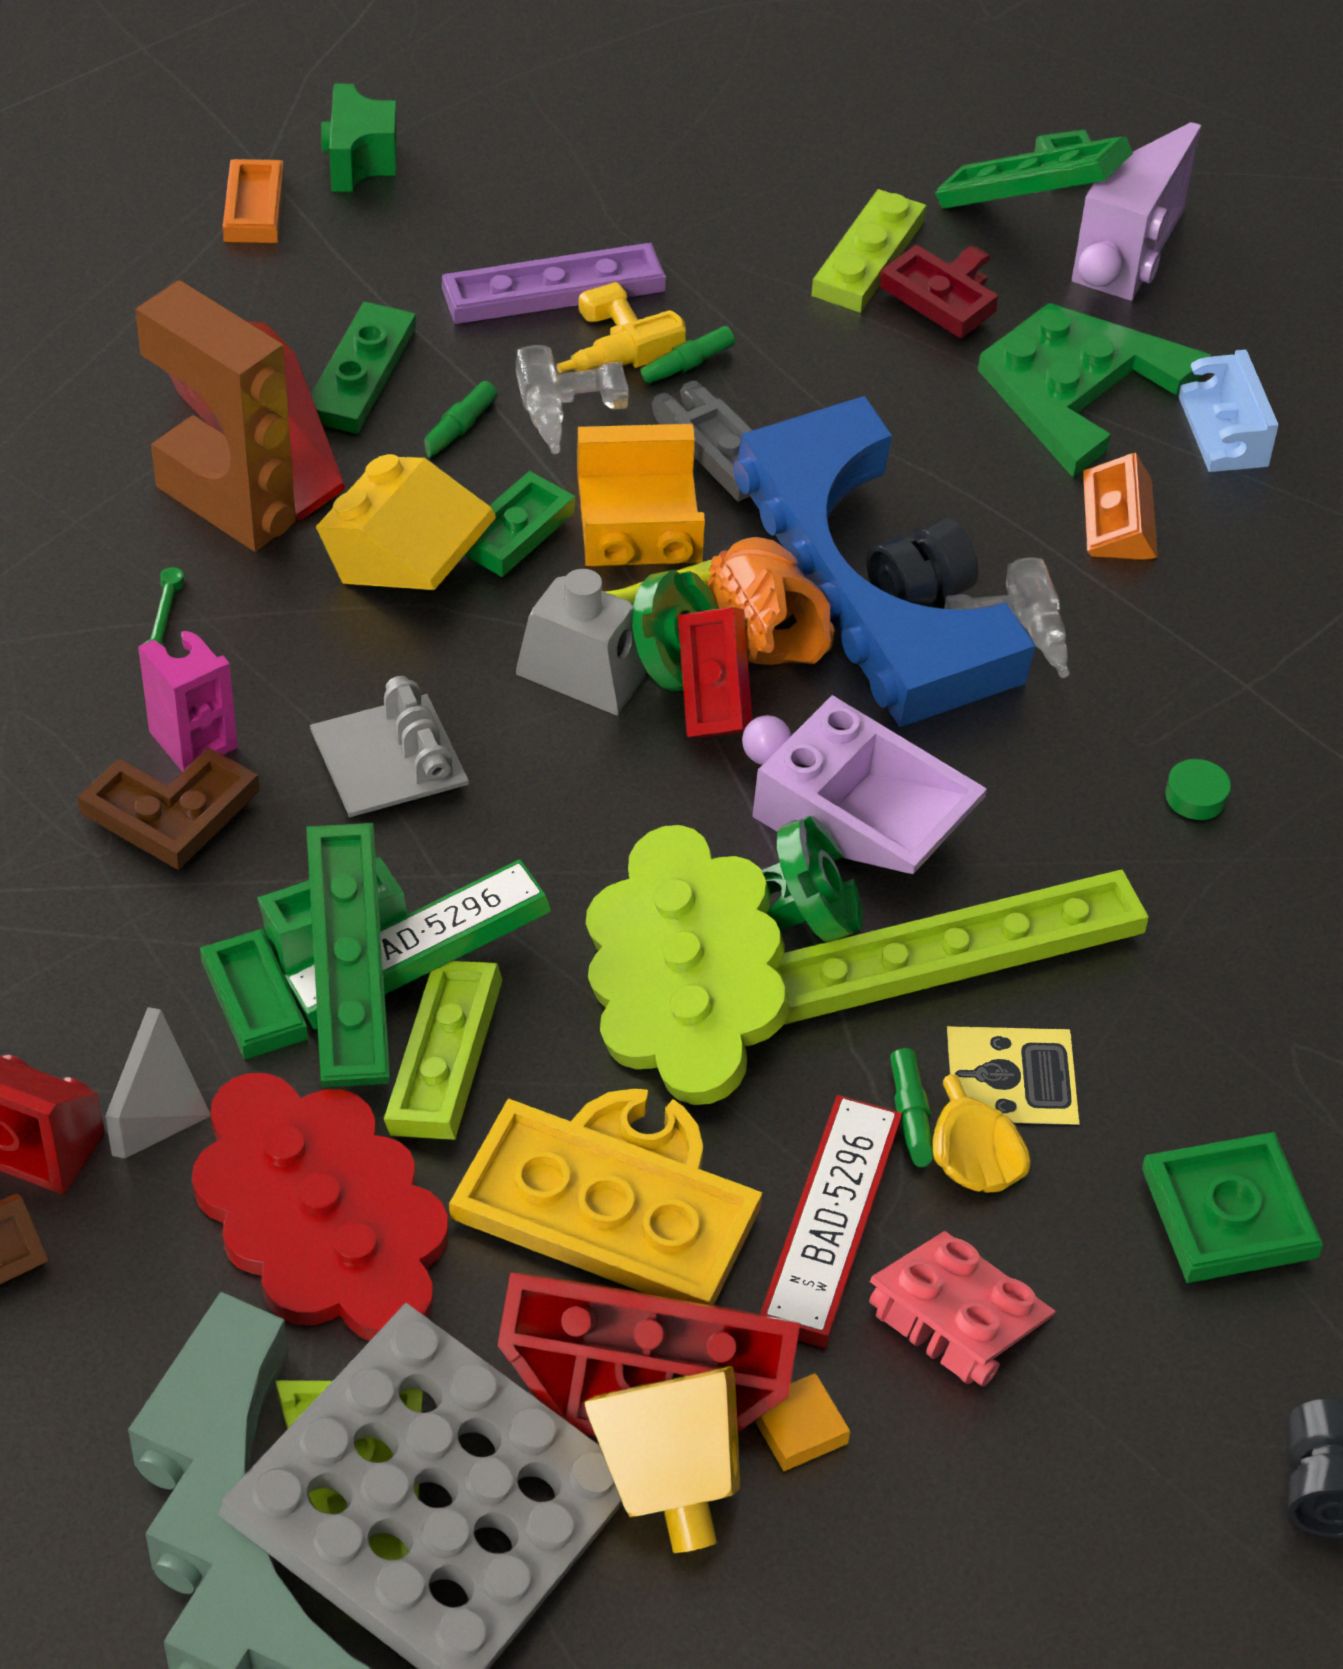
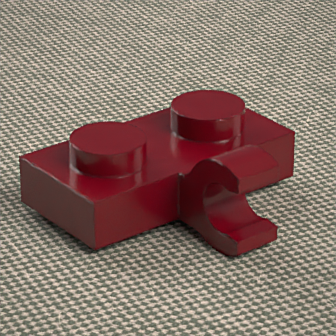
M916 244L880 271V287L959 338H963L997 312L998 295L984 287L988 281V276L979 271V268L990 260V255L974 245L966 248L958 258L947 264Z

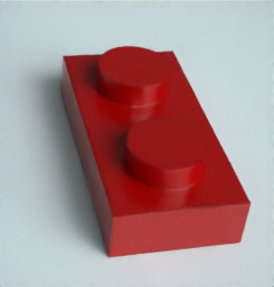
M727 607L678 615L687 737L701 739L744 733L746 726L752 721L744 609Z

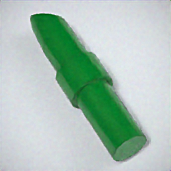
M723 326L698 339L687 340L674 346L670 352L642 367L641 374L644 380L651 384L666 379L680 371L687 372L701 365L703 360L734 346L735 337L728 326Z
M482 381L460 403H455L443 414L441 421L427 434L424 440L426 454L429 458L445 449L458 436H463L475 424L476 418L497 399V389L490 382Z
M902 1048L890 1055L897 1093L894 1097L896 1111L902 1113L901 1124L903 1125L905 1141L912 1161L918 1167H926L930 1164L933 1156L932 1135L929 1124L931 1111L928 1096L922 1087L916 1052L910 1048Z

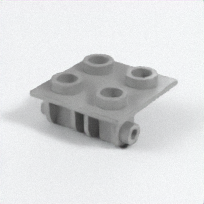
M396 676L388 681L383 706L310 725V730L349 817L469 785V780L428 694L421 695L418 684L405 676Z

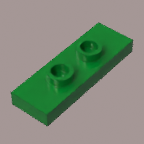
M363 302L311 393L322 426L355 434L359 433L416 329V313Z

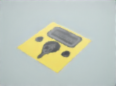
M947 1026L950 1075L958 1076L967 1097H973L1001 1111L1013 1123L1079 1125L1070 1029Z

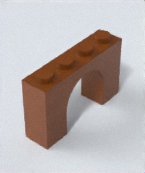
M177 280L135 308L140 355L194 390L214 413L224 434L192 415L151 444L156 487L256 552L273 538L283 535L296 522L284 347L279 341L181 280Z

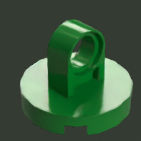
M675 569L649 575L639 586L633 604L632 630L637 653L647 673L660 687L673 692L684 691L678 615L719 609L710 588L696 573L691 571L679 573Z
M813 816L792 820L783 824L777 831V851L780 862L762 870L770 895L775 892H781L779 899L769 908L766 914L776 921L780 932L806 921L814 933L825 942L847 938L849 935L860 931L863 927V910L859 891L854 879L843 883L834 861L844 857L827 828Z

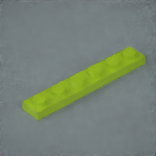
M1123 869L786 952L776 970L781 976L790 999L789 1014L784 1024L1144 934L1149 917Z

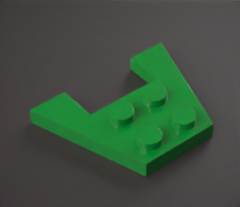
M1048 303L980 354L978 371L1074 478L1106 453L1111 437L1110 433L1082 417L1078 412L1133 370L1178 396L1181 385L1195 382L1203 376L1194 374L1191 364L1198 359L1212 357V354Z

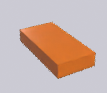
M230 160L223 220L224 242L278 243L284 184L283 161Z

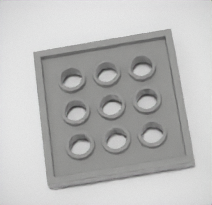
M405 1303L222 1499L218 1515L416 1668L490 1669L623 1505L602 1449L597 1443L412 1306ZM407 1389L425 1391L434 1399L437 1408L427 1413L414 1412L401 1402L399 1393ZM469 1432L482 1434L492 1442L496 1453L488 1457L472 1456L461 1447L458 1437ZM362 1438L379 1439L390 1448L393 1458L382 1463L369 1462L357 1453L354 1443ZM528 1476L541 1478L552 1487L555 1498L548 1502L530 1500L520 1491L517 1481ZM424 1482L437 1483L449 1492L452 1504L444 1508L428 1507L416 1497L414 1487ZM318 1488L333 1489L343 1496L348 1508L338 1514H324L311 1505L307 1494ZM483 1527L499 1529L510 1539L512 1550L504 1554L489 1553L478 1545L474 1532ZM381 1533L394 1535L404 1543L408 1555L396 1561L384 1560L372 1552L368 1539L373 1535ZM440 1579L452 1580L463 1587L468 1596V1603L456 1608L443 1606L432 1597L429 1584Z

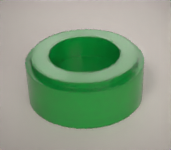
M1188 759L1179 762L1171 769L1165 796L1170 807L1178 814L1190 819L1206 820L1216 817L1225 809L1231 783L1227 773L1217 764L1203 759Z

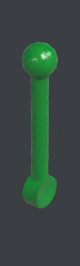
M175 567L166 568L160 573L163 593L151 638L145 641L144 644L154 639L164 646L162 640L174 594L184 587V574L182 570Z

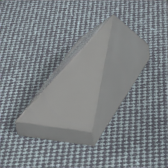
M147 1008L105 1115L111 1153L115 1157L127 1158L211 1117L209 1109L160 1009Z

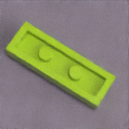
M878 189L813 278L811 296L861 313L880 286V271L901 256L924 223L926 205L907 199L902 195Z
M451 961L430 972L384 1117L390 1136L456 1139L503 981L497 963Z

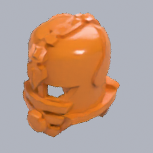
M752 537L734 543L728 551H721L719 555L712 558V565L709 569L711 576L707 581V586L710 588L719 609L727 607L744 609L748 662L762 665L783 663L815 664L831 649L835 630L830 622V603L820 588L805 578L802 571L796 565L797 560L792 553L774 540ZM792 614L797 620L789 629L774 628Z

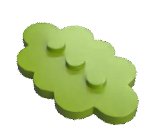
M682 825L663 826L648 832L635 844L629 855L628 872L630 879L607 886L594 897L587 909L586 926L595 948L598 950L589 965L588 979L597 1000L605 1007L601 1015L600 1032L610 1055L621 1065L633 1069L658 1067L667 1091L679 1101L692 1105L712 1104L726 1098L739 1087L746 1074L747 1054L745 1047L769 1039L783 1026L789 1014L790 999L781 976L776 971L784 958L785 944L776 921L766 914L770 908V891L765 877L757 865L748 859L737 856L713 859L705 838L695 829Z

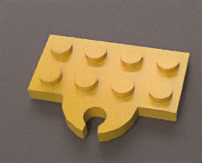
M628 1089L608 1092L590 1101L572 1121L508 1098L449 1203V1213L452 1220L643 1293L714 1305L761 1209L763 1192L700 1170L703 1157V1143L698 1124L687 1110L674 1099L665 1108V1128L655 1134H642L631 1128L630 1125L633 1122L645 1117L648 1106V1090Z

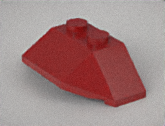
M510 1272L497 1346L508 1361L513 1364L537 1400L583 1434L596 1437V1434L588 1417L585 1401L597 1395L733 1366L736 1387L737 1427L739 1432L788 1398L801 1323L732 1308L596 1284Z

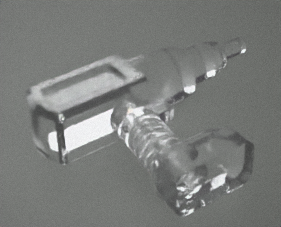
M530 345L517 350L515 372L524 408L529 410L533 425L539 429L541 437L549 444L552 454H558L561 451L559 445L562 434L561 422L563 420L561 402H573L574 395L600 391L603 404L611 410L627 409L628 386L621 362L604 363L599 366V369L558 374L550 347Z
M1033 557L1021 558L1007 565L1006 588L1009 595L971 598L965 594L946 596L945 609H977L1006 602L1023 628H1027L1031 640L1036 647L1042 649L1044 657L1052 666L1056 667L1059 676L1065 678L1070 674L1066 665L1068 660L1067 647L1064 641L1066 631L1058 610L1060 600L1043 559Z

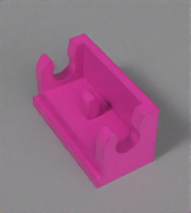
M189 631L181 632L182 644L186 650L190 651V654L183 658L169 656L166 648L154 639L138 646L149 732L182 772L208 747L222 755L238 748L230 663L223 655L217 658L198 635Z

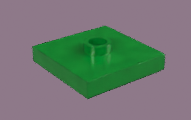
M1275 1132L1145 1155L1142 1171L1187 1283L1319 1258L1323 1243Z

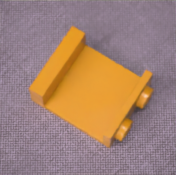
M693 424L578 427L577 476L586 566L702 562L705 517L704 512H697L693 479L695 444Z

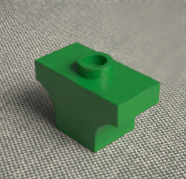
M334 84L331 121H322L321 124L322 153H330L332 191L353 192L354 186L359 181L370 176H396V101L366 98L357 92L355 84Z

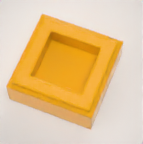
M816 1373L791 1383L788 1398L755 1420L756 1425L783 1471H787L847 1445L849 1442L850 1430Z

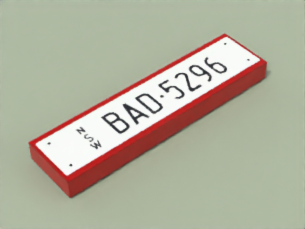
M840 1095L836 1096L760 1312L761 1315L801 1323L798 1341L827 1348L900 1129L901 1112Z

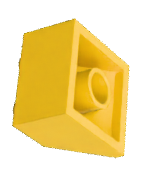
M388 454L379 456L367 465L366 472L347 493L336 499L333 508L319 522L316 529L343 584L435 590L495 520L496 516L489 505L426 458L397 457L396 455Z

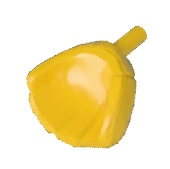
M951 1074L943 1079V1086L950 1102L943 1108L935 1127L933 1136L935 1162L956 1183L976 1192L981 1190L986 1193L1000 1192L1026 1177L1031 1166V1155L1018 1128L1001 1111L973 1097H967L957 1075Z

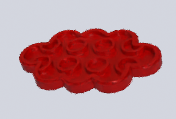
M268 1073L244 1074L232 1078L220 1087L212 1100L210 1114L212 1130L217 1141L203 1150L193 1165V1193L199 1208L211 1219L223 1223V1244L228 1259L238 1269L262 1276V1291L268 1308L276 1316L284 1319V1321L303 1326H315L341 1316L346 1325L355 1334L368 1341H371L405 1303L429 1319L433 1310V1283L426 1269L441 1257L448 1244V1215L442 1202L428 1190L415 1186V1162L410 1151L399 1141L376 1135V1122L370 1105L358 1095L342 1089H324L300 1098L294 1088L285 1080Z

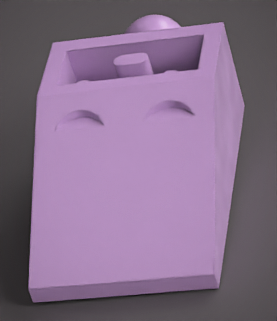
M1190 122L1133 151V155L1105 181L1094 182L1085 199L1071 282L1130 301L1133 300L1143 281L1147 283L1152 282L1159 265L1160 251L1185 209L1201 125Z
M833 695L793 735H791L790 729L784 721L769 715L753 719L746 726L743 733L742 744L744 751L751 760L762 765L758 769L752 817L778 831L783 824L792 820L813 816L827 828L839 845L844 855L842 858L914 874L986 796L987 788Z

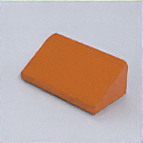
M1132 453L1083 471L1087 550L1090 556L1142 560L1157 558L1153 485L1151 477L1137 453Z

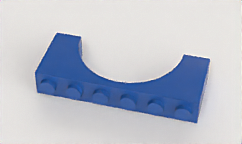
M865 396L741 434L738 460L733 465L734 477L742 493L749 494L757 505L766 531L772 536L776 535L782 546L796 558V565L802 571L805 578L818 586L830 603V620L841 636L842 645L848 659L852 663L860 665L870 681V688L875 701L880 707H887L899 728L1026 684L1036 645L1006 602L990 607L963 610L940 609L914 604L896 598L870 584L845 561L835 546L827 522L833 509L851 491L885 474L892 435Z

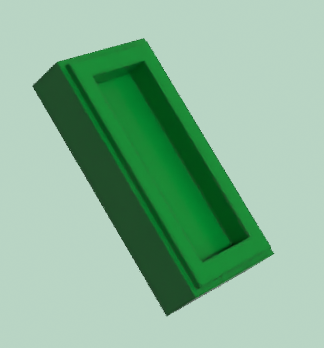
M263 928L200 947L201 962L244 1060L308 1040L306 1023Z

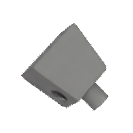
M576 569L567 576L557 577L533 607L528 617L516 667V675L618 716L646 677V669L637 653L632 630L633 605L629 601L602 591L601 577L592 570Z

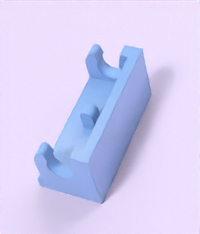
M1236 350L1235 355L1205 357L1194 361L1191 364L1194 374L1214 373V376L1206 382L1195 381L1181 385L1179 399L1208 471L1217 472L1268 467L1278 430V422L1247 350Z

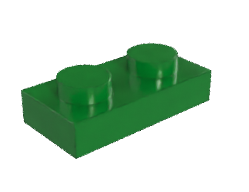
M528 471L489 505L493 509L496 518L466 552L465 556L503 577L575 513V496L537 474Z

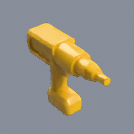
M618 282L585 291L579 296V312L586 321L598 322L612 317L616 326L610 328V335L596 340L592 347L578 351L571 356V360L558 363L557 370L559 373L573 369L576 372H582L597 368L611 370L631 363L635 368L646 365L670 352L674 346L686 341L685 321L678 314L670 310L638 320L627 301V292Z

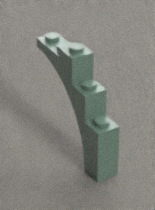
M223 1292L219 1293L128 1429L134 1465L141 1475L158 1487L174 1489L145 1533L152 1570H154L157 1577L163 1583L178 1592L191 1594L196 1590L164 1640L168 1668L371 1669L351 1657L308 1618L275 1572L268 1553L218 1515L222 1499L251 1469V1454L264 1405L276 1383L275 1380L278 1379L288 1359L284 1319Z

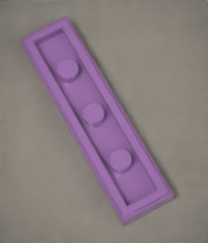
M652 243L444 274L442 275V291L454 324L576 306L579 305V296L583 292L614 282H618L627 292V297L665 292L666 276Z

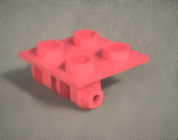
M943 1231L876 1273L870 1280V1283L875 1285L876 1289L873 1291L869 1303L877 1308L876 1317L883 1322L885 1321L906 1338L910 1336L909 1341L915 1346H920L935 1330L927 1347L926 1354L932 1359H936L946 1350L940 1363L959 1376L966 1384L975 1381L982 1387L992 1380L999 1369L1000 1364L994 1358L1051 1319L1056 1312L1037 1298L1033 1290L1025 1283L1008 1277L979 1256V1253L971 1244L962 1239L954 1238L946 1231Z

